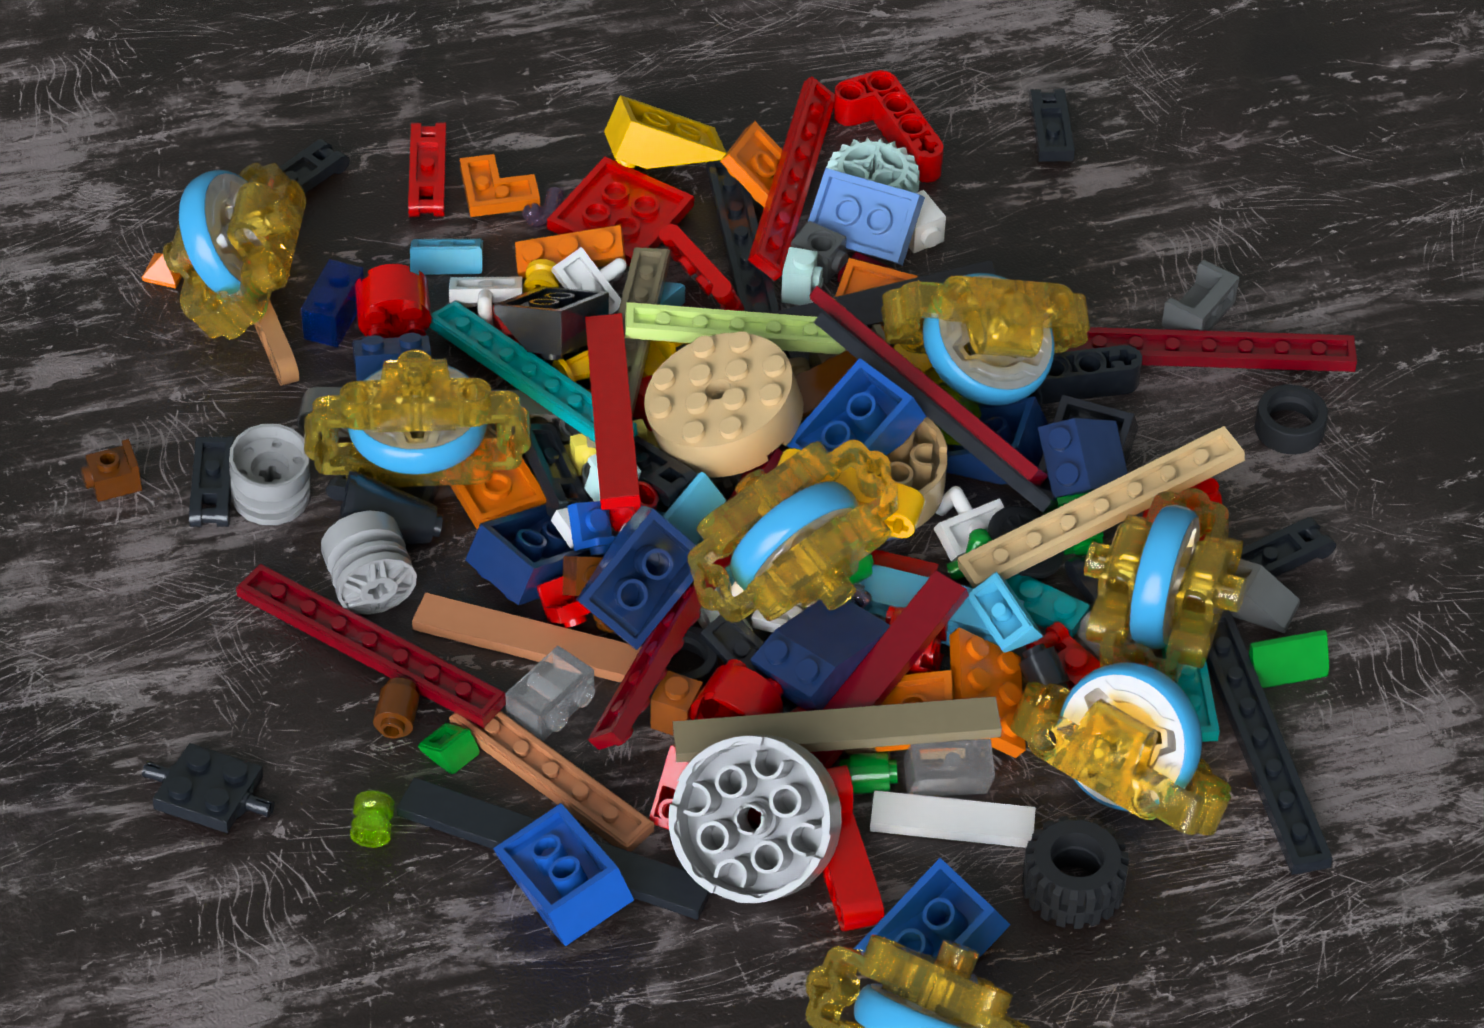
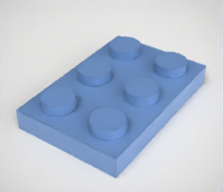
M825 168L808 222H814L846 236V249L903 266L925 197L917 193Z

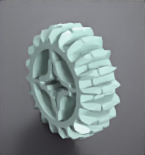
M867 137L865 142L860 143L853 139L850 146L842 144L839 151L833 152L830 161H828V166H826L828 169L913 193L919 191L920 171L914 156L908 155L905 147L897 149L895 141L886 144L883 143L882 138L878 142H872Z

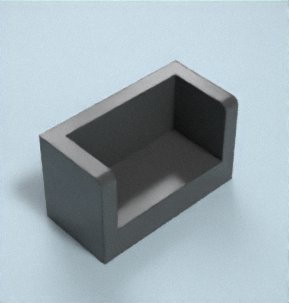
M1202 260L1198 265L1196 282L1180 301L1169 298L1165 302L1162 326L1169 330L1211 331L1235 303L1240 277L1206 260Z

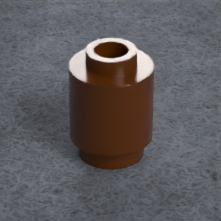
M392 678L381 688L373 724L387 738L397 739L407 736L412 732L420 699L417 686L412 681L405 678Z

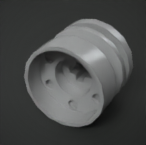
M281 424L253 426L236 437L230 447L229 456L231 499L236 511L248 521L259 525L273 526L293 521L301 515L310 502L311 490L310 450L305 439L294 429Z
M369 510L348 515L339 519L328 528L321 540V552L327 569L332 576L331 581L335 587L337 598L343 608L354 613L368 615L391 609L409 597L416 586L417 574L411 563V558L405 549L406 544L395 519L384 512Z

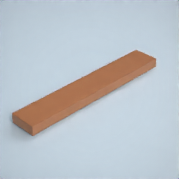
M426 592L412 620V629L415 631L620 683L642 648L639 647L638 650H635L628 643Z
M502 711L485 728L457 713L449 717L450 724L470 729L478 747L557 805L562 803L573 817L611 845L632 852L654 832L653 821Z

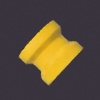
M537 259L529 263L526 268L523 293L542 286L559 288L560 282L551 271L556 263L547 259Z

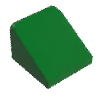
M449 723L443 724L418 745L421 752L450 774L458 772L480 753L470 729Z

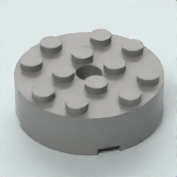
M748 735L722 740L695 756L677 780L679 782L672 804L669 806V831L672 845L687 873L700 886L711 893L740 903H761L785 897L798 892L813 882L823 872L834 855L842 823L841 805L837 789L823 764L807 749L793 741L772 735ZM751 807L762 815L760 826L756 830L749 825L747 819L748 811Z

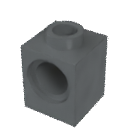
M809 221L791 242V247L818 251L817 266L823 267L822 278H824V283H828L848 261L846 236Z

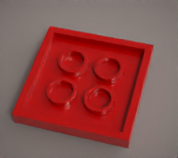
M604 157L547 218V229L561 235L621 225L626 264L630 267L634 248H657L662 243L659 237L660 230L667 224L678 225L694 207V196Z

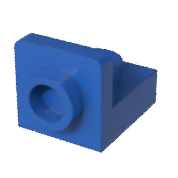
M600 501L567 505L574 551L590 550L591 557L605 555L616 536H612L609 510H601Z

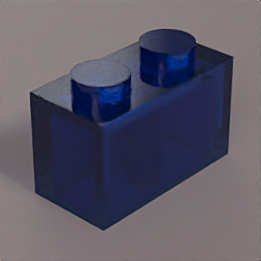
M331 259L328 260L301 307L304 339L339 347L357 314L355 284L359 278H361V281L364 279L362 267Z

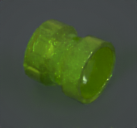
M365 791L356 796L353 806L355 818L352 820L350 837L355 843L364 847L377 848L386 845L390 841L392 826L389 821L394 816L395 803L391 796L379 791Z

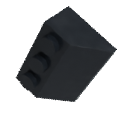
M542 286L494 304V313L527 352L541 353L542 359L559 360L563 359V354L579 352L580 347L588 346L585 317L609 314V292Z

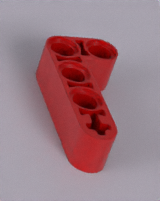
M877 70L843 80L836 85L834 118L839 124L855 126L873 120L889 143L895 141L897 149L905 147L907 154L914 156L920 171V182L928 183L939 179L942 173L944 145L892 73Z
M846 765L828 768L826 770L831 776L838 792L842 823L836 850L822 873L840 929L844 932L877 925L885 915L881 895L853 814V785L850 772Z

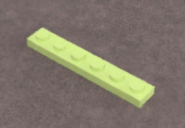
M626 302L625 338L692 343L701 336L744 331L766 338L786 351L840 354L846 351L843 346L814 323L817 317Z

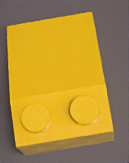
M622 95L619 96L604 131L614 158L619 164L628 168L639 166L651 169L722 160L726 154V150L715 127Z

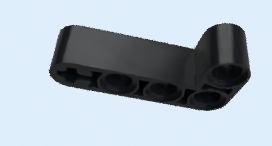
M1128 345L1054 353L1053 363L1046 379L1036 391L1026 398L1036 397L1042 408V404L1060 402L1062 395L1082 400L1132 393L1139 385L1142 355L1135 347Z

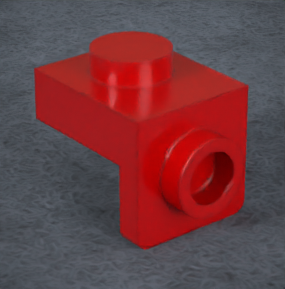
M563 576L537 586L548 622L564 623L565 628L587 621L586 614L591 612L577 601L578 596L563 595Z

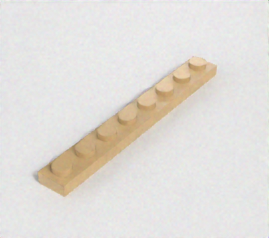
M1223 426L958 557V567L973 588L977 587L995 572L999 573L1006 580L1245 461V452L1226 427Z

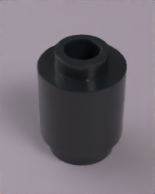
M1044 643L1022 653L1025 659L1019 663V666L1034 697L1040 698L1043 705L1052 703L1070 693L1071 689L1068 683L1071 680L1054 647L1046 649Z

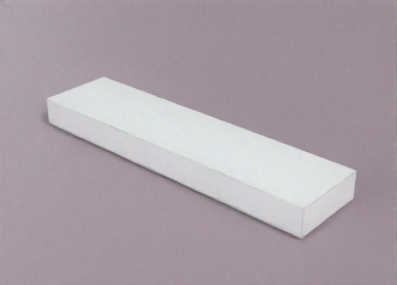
M874 790L870 831L1026 848L1028 841H1031L1032 834L1034 833L1036 807Z

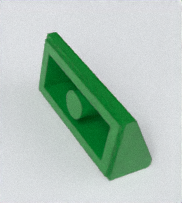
M1326 630L1251 643L1249 657L1262 688L1328 676L1329 654Z

